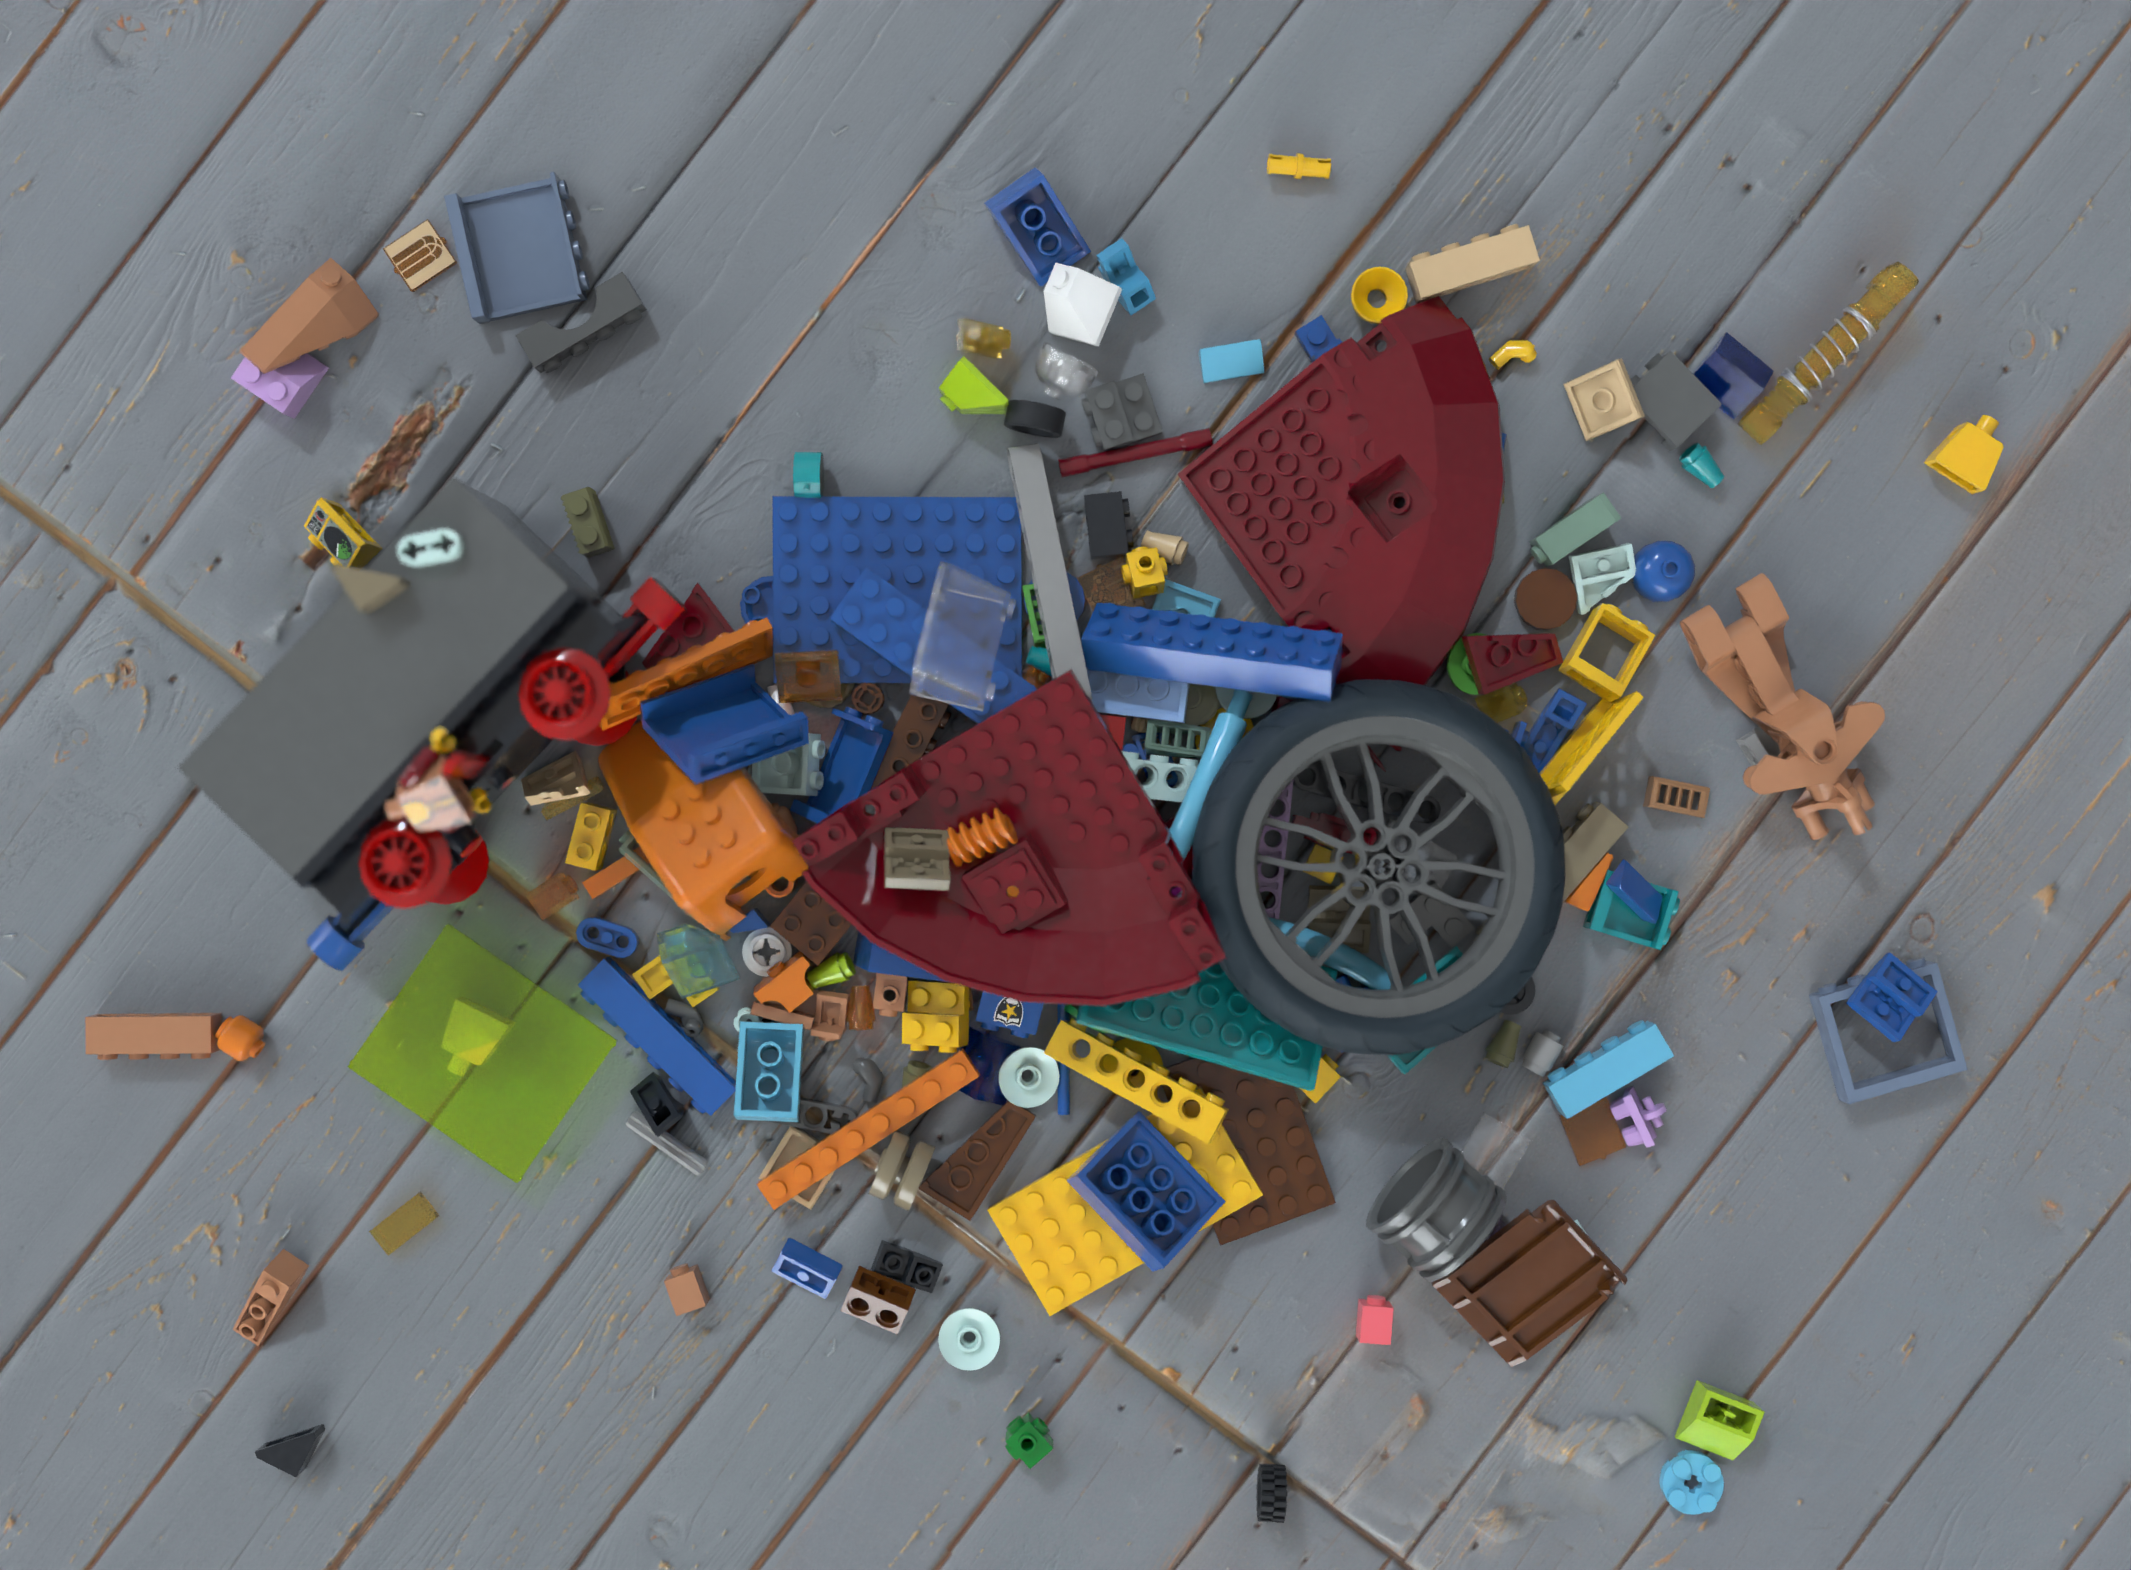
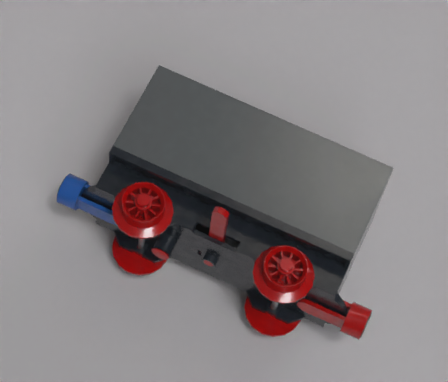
M455 477L444 486L366 569L367 571L409 580V588L371 613L359 611L345 591L178 767L188 779L302 888L314 887L340 912L336 917L328 916L306 939L309 948L320 960L340 971H343L365 948L363 940L394 907L408 909L425 905L427 902L443 905L462 902L475 894L487 877L490 862L486 842L477 829H475V822L483 813L475 811V816L471 819V822L463 824L454 832L436 830L421 832L415 829L408 816L391 820L387 815L385 803L396 799L399 778L406 768L426 746L431 747L433 745L430 738L431 733L436 728L442 727L447 731V734L440 740V743L444 742L449 736L455 740V746L451 751L439 752V756L445 755L448 759L443 764L441 770L448 777L460 778L468 793L475 788H482L488 794L486 798L492 805L554 739H574L582 744L601 746L616 742L630 731L638 715L605 730H602L599 725L609 709L611 698L609 683L615 684L626 679L629 673L626 671L625 664L659 628L665 631L686 609L685 605L655 577L650 576L629 598L633 604L622 615L621 619V615L506 505ZM439 529L454 531L464 541V551L458 559L423 567L409 566L403 563L397 554L398 544L403 538ZM445 537V543L435 545L434 547L435 549H443L450 553L449 549L455 545V541ZM413 543L412 550L407 551V555L414 557L416 560L417 553L427 551V547L420 548Z

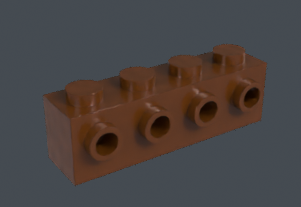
M915 687L893 730V736L871 789L910 763L934 750L937 740L933 739L938 727L944 730L952 713L947 711L950 706L949 704Z

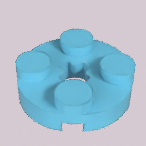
M1685 1450L1677 1453L1678 1456L1674 1457L1671 1461L1668 1460L1663 1465L1660 1473V1488L1666 1500L1676 1510L1684 1514L1697 1515L1713 1511L1722 1496L1724 1488L1721 1469L1702 1452ZM1692 1475H1696V1480L1699 1483L1694 1489L1689 1490V1487L1684 1482L1685 1480H1690Z

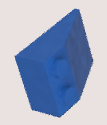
M1036 168L1030 170L984 203L1040 287L1048 282L1055 263L1071 266L1091 252L1047 179Z

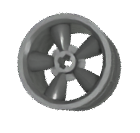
M1438 1138L1417 1151L1391 1177L1371 1206L1366 1219V1226L1371 1232L1378 1234V1238L1385 1244H1392L1407 1258L1409 1266L1415 1271H1419V1274L1426 1281H1436L1458 1268L1483 1243L1499 1220L1506 1204L1507 1195L1500 1186L1495 1185L1489 1176L1482 1175L1465 1160L1464 1154L1459 1149L1453 1148L1449 1140Z

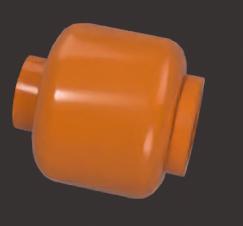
M243 1015L234 1018L228 1017L221 1024L215 1035L218 1039V1048L239 1062L248 1059L250 1056L256 1058L266 1044L262 1041L264 1036L263 1028Z

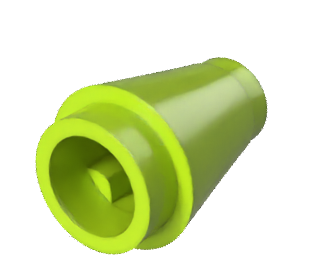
M836 952L813 970L807 972L809 982L814 989L849 981L850 977L856 974L854 963L847 952L842 954Z

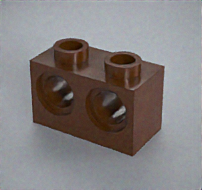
M859 1266L840 1311L898 1335L916 1289Z

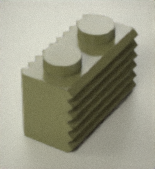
M585 487L562 495L560 499L564 501L562 505L566 507L564 511L568 513L566 517L570 519L568 523L572 525L570 529L574 531L572 534L576 537L574 541L578 542L576 547L580 548L578 553L590 558L614 550L615 548L596 491L591 487Z

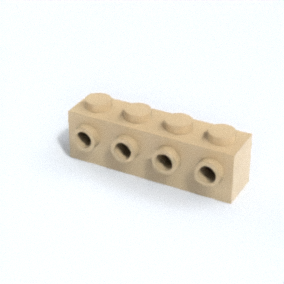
M1513 224L1502 228L1499 235L1490 237L1489 233L1473 237L1471 243L1460 246L1459 242L1444 246L1441 248V253L1432 256L1430 252L1413 256L1412 262L1408 264L1405 270L1416 304L1533 268L1540 259L1529 225L1519 228L1518 224Z

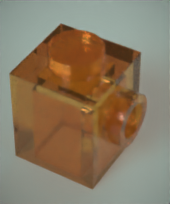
M564 873L554 875L525 894L542 920L551 918L580 898L576 893L579 891L576 882L570 875L565 876Z

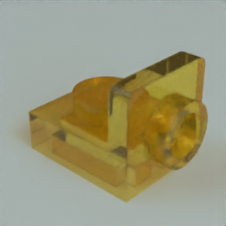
M1516 682L1475 698L1479 710L1497 723L1521 714L1527 708L1526 703L1528 701L1525 690L1522 686H1518Z

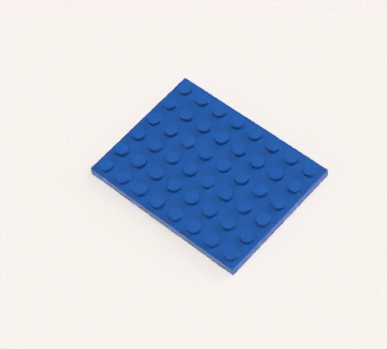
M772 496L774 684L918 683L829 619L866 567L1022 677L1021 522L1016 497L821 496V498H802L795 496Z

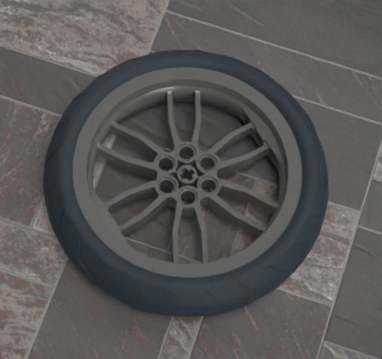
M1353 680L1335 684L1331 701L1296 698L1279 707L1262 719L1231 750L1210 785L1197 822L1193 841V884L1200 893L1201 900L1210 914L1225 952L1226 958L1219 961L1221 968L1234 986L1264 1016L1304 1040L1338 1051L1367 1055L1407 1054L1451 1041L1488 1021L1519 993L1533 975L1555 934L1562 909L1565 888L1564 836L1558 812L1549 789L1525 749L1487 714L1455 695L1421 684L1398 680ZM1368 744H1386L1413 749L1421 752L1437 767L1412 795L1392 828H1387L1384 824L1380 785L1368 751ZM1353 746L1357 749L1367 785L1369 820L1363 822L1359 821L1346 799L1331 758L1333 752ZM1318 760L1322 762L1332 798L1351 833L1350 839L1346 843L1311 827L1272 819L1269 816L1275 802L1289 783L1304 769ZM1446 777L1452 785L1461 791L1460 795L1462 797L1438 821L1416 834L1409 828L1411 821L1427 794L1441 778ZM1471 801L1488 815L1497 842L1499 869L1493 870L1461 862L1423 861L1420 858L1419 848L1449 826ZM1264 826L1302 834L1331 848L1333 851L1330 856V863H1297L1260 854L1259 846ZM1367 828L1375 830L1377 835L1376 841L1372 845L1366 844L1363 840V833ZM1398 835L1404 836L1407 841V847L1403 852H1398L1394 848V839ZM1346 851H1351L1356 858L1354 866L1349 869L1342 864V855ZM1374 861H1384L1385 864L1382 867L1385 871L1375 873L1374 869L1376 866L1373 864ZM1265 863L1295 871L1336 872L1340 878V885L1311 906L1291 929L1284 934L1270 921L1264 907L1259 887L1258 864ZM1408 865H1412L1416 870V878L1410 883L1403 877L1404 868ZM1429 870H1459L1495 878L1498 880V888L1493 907L1458 900L1427 885ZM1356 881H1360L1365 887V893L1359 899H1356L1351 893V886ZM1387 888H1391L1395 893V901L1389 906L1385 905L1382 901V893ZM1412 891L1447 906L1483 913L1488 917L1484 928L1470 948L1457 961L1440 973H1437L1427 936L1408 901ZM1340 899H1343L1350 905L1334 936L1316 957H1311L1295 943L1297 941L1296 937L1318 914ZM1367 905H1371L1374 908L1378 945L1391 984L1390 989L1372 990L1343 985L1335 982L1320 968L1345 941ZM1399 912L1414 937L1427 980L1406 987L1402 986L1391 947L1390 913Z

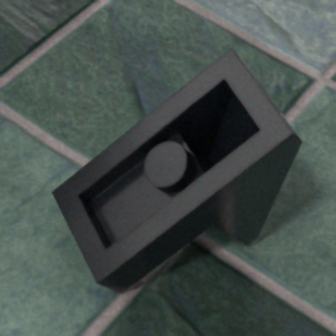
M652 1072L630 1090L635 1102L657 1137L683 1117L684 1105L672 1098L662 1079L655 1072Z

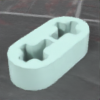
M439 529L403 538L398 544L397 554L403 563L412 567H423L458 559L464 551V541L454 531ZM445 537L455 541V545L449 549L450 553L443 549H435L434 546L445 543ZM413 543L420 548L427 547V551L417 553L416 560L414 557L407 555V551L412 550Z

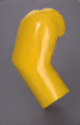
M1510 340L1489 358V361L1499 370L1511 358H1521L1525 363H1530L1536 358L1537 351L1534 349L1535 345L1528 340Z

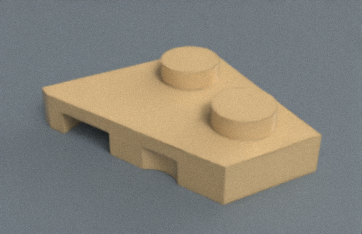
M576 751L521 779L524 796L530 805L590 794L583 763Z

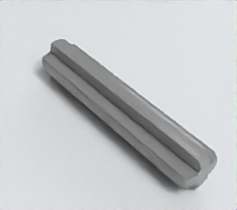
M638 1111L630 1115L626 1122L627 1127L691 1172L700 1175L706 1168L708 1161L668 1132L665 1131L657 1137L644 1115Z

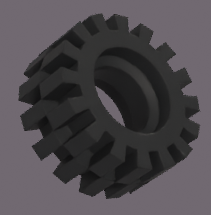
M1259 1464L1256 1489V1507L1259 1522L1284 1523L1287 1508V1471L1285 1465Z

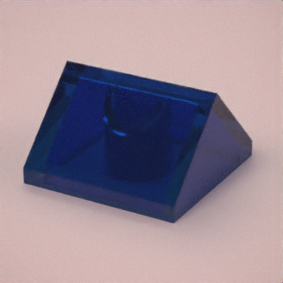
M1726 332L1695 369L1693 374L1722 403L1719 408L1735 419L1765 389L1774 370Z
M969 1026L968 1045L962 1046L961 1049H964L979 1071L980 1076L959 1089V1091L976 1100L1004 1105L1007 1099L1000 1089L998 1080L1001 1065L1012 1052L1024 1046Z

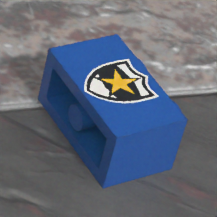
M983 991L976 1021L981 1022L980 1027L984 1029L999 1031V1027L1011 1029V1035L1029 1038V1034L1036 1035L1044 1003L1021 1002Z

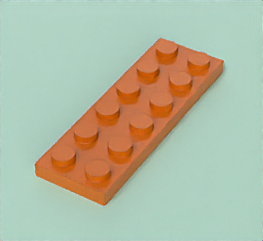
M768 618L760 621H750L737 631L722 633L707 644L692 646L684 654L675 658L668 657L662 659L654 667L645 671L637 670L628 675L626 679L615 684L609 683L611 689L608 712L599 724L601 729H608L641 714V701L750 664L758 663L773 656V627Z

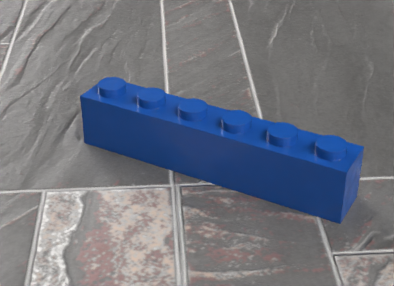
M610 956L604 958L578 984L582 989L580 992L582 997L591 1005L597 1004L604 1011L603 1017L612 1026L616 1027L619 1025L627 1033L624 1036L625 1039L636 1049L641 1047L649 1055L647 1057L648 1062L659 1071L663 1069L670 1076L669 1082L674 1088L680 1092L685 1090L693 1098L691 1103L700 1113L704 1114L707 1112L711 1116L735 1092L736 1080L693 1038L688 1037L684 1029L669 1014H666L665 1010L653 998L649 1000L642 988Z

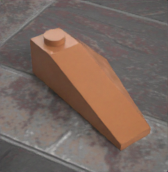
M330 258L307 277L242 347L240 353L265 374L299 360L300 356L316 349L319 351L323 350L335 341L343 338L347 340L358 335L379 316V313L356 280Z

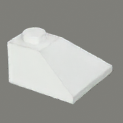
M1055 263L1044 289L1048 332L1099 347L1122 288L1079 268Z

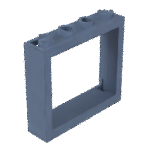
M1925 958L1906 961L1908 968L1919 977H1924L1925 982L1938 991L1931 1003L1946 1056L1855 1083L1852 1082L1830 1004L1850 998L1866 975L1847 978L1848 983L1839 986L1836 983L1825 984L1824 987L1818 988V992L1809 994L1840 1101L1852 1104L1968 1070L1937 963L1926 961Z

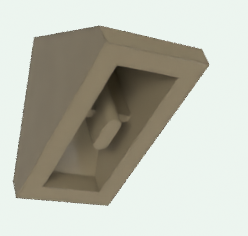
M337 564L333 566V572L357 609L362 612L371 613L409 588L410 581L400 577Z

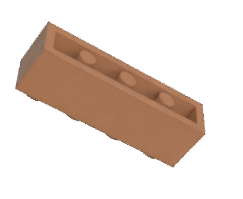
M221 1013L91 1015L85 1017L86 1055L98 1054V1060L117 1059L118 1054H129V1059L132 1060L147 1059L149 1054H160V1059L180 1058V1054H191V1059L211 1058V1053L220 1050L217 1046L218 1039L215 1035L222 1024Z

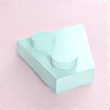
M1626 543L1569 555L1572 580L1577 593L1576 604L1578 614L1588 613L1593 605L1602 598H1607L1615 592L1619 585L1626 583L1635 576L1636 565L1632 544Z

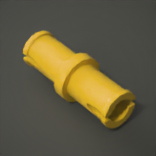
M1270 153L1268 155L1267 174L1294 175V179H1301L1302 176L1325 179L1330 177V158L1304 157V154L1297 153L1296 156L1273 155Z

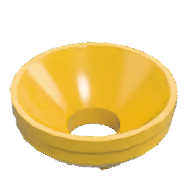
M1372 267L1365 270L1355 280L1351 290V303L1354 311L1360 318L1371 324H1380V320L1384 317L1403 310L1408 298L1407 287L1402 277L1387 267ZM1375 290L1382 292L1386 299L1385 304L1380 308L1372 307L1368 302L1370 292Z

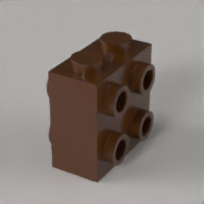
M807 881L770 925L772 929L817 965L821 964L852 926L847 919L814 891Z

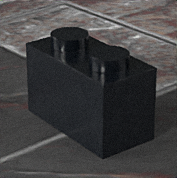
M1122 491L1084 495L1091 560L1126 556L1128 548H1133L1132 529L1126 530L1124 518L1130 517L1128 498L1122 499Z

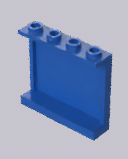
M753 664L640 702L643 729L695 784L809 744L808 717L802 711L789 715L756 683L755 666Z

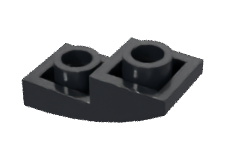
M882 1240L871 1270L883 1276L900 1280L903 1284L933 1293L943 1264L918 1252Z

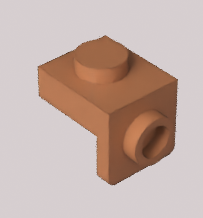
M819 990L816 999L815 1021L811 1027L810 1035L817 1036L823 1041H835L842 1038L847 1029L850 994Z

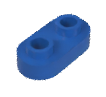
M598 917L584 919L576 930V936L581 945L617 958H625L632 955L639 945L638 935L632 928ZM591 927H596L599 930L597 938L590 936L589 930ZM621 936L627 937L629 941L627 947L619 945L618 941Z

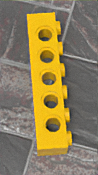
M1071 1018L1070 1021L1061 1020L1044 1054L1209 1144L1213 1141L1229 1110L1223 1106L1225 1102L1223 1099L1210 1092L1206 1096L1195 1091L1197 1085L1185 1078L1180 1077L1179 1081L1169 1077V1070L1155 1062L1149 1066L1140 1061L1142 1058L1141 1054L1128 1047L1124 1051L1113 1046L1115 1040L1098 1032L1097 1036L1087 1032V1026L1076 1023L1075 1018ZM1082 1039L1086 1040L1090 1045V1053L1086 1057L1079 1056L1076 1051V1045ZM1109 1054L1115 1056L1118 1062L1114 1072H1108L1103 1066V1060ZM1135 1069L1141 1070L1145 1075V1082L1141 1087H1135L1130 1081V1075ZM1162 1084L1168 1085L1172 1089L1173 1096L1169 1102H1163L1158 1098L1157 1091ZM1190 1099L1197 1101L1200 1105V1113L1197 1117H1190L1185 1112V1104Z

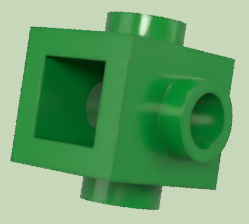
M1027 1413L1023 1418L1017 1416L1006 1427L1008 1430L1005 1439L1007 1451L1015 1460L1021 1458L1030 1469L1053 1449V1439L1048 1434L1050 1430L1040 1417L1034 1419L1030 1413Z

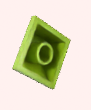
M965 356L957 362L939 386V391L942 394L940 401L951 412L957 409L961 414H1006L1009 400Z

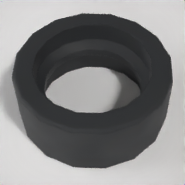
M1010 400L1006 410L1004 426L1025 434L1059 438L1062 436L1066 412L1060 408L1039 402Z

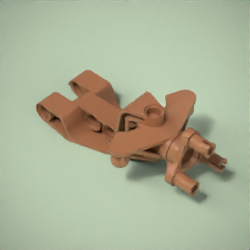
M1760 573L1735 589L1743 607L1741 609L1743 617L1724 627L1715 610L1709 605L1681 620V629L1699 669L1744 714L1779 745L1781 753L1777 757L1765 754L1757 765L1750 766L1744 771L1743 781L1746 786L1752 789V791L1764 795L1805 787L1806 789L1792 805V809L1796 817L1801 818L1811 840L1820 839L1829 833V829L1826 827L1818 811L1822 809H1838L1839 812L1844 813L1854 835L1866 833L1863 827H1866L1869 831L1873 825L1865 811L1871 809L1875 802L1872 800L1864 784L1865 777L1861 769L1846 768L1885 720L1884 709L1877 703L1861 701L1854 705L1846 706L1843 719L1834 723L1833 715L1826 703L1803 689L1795 691L1784 640V627L1789 620V616L1768 577Z

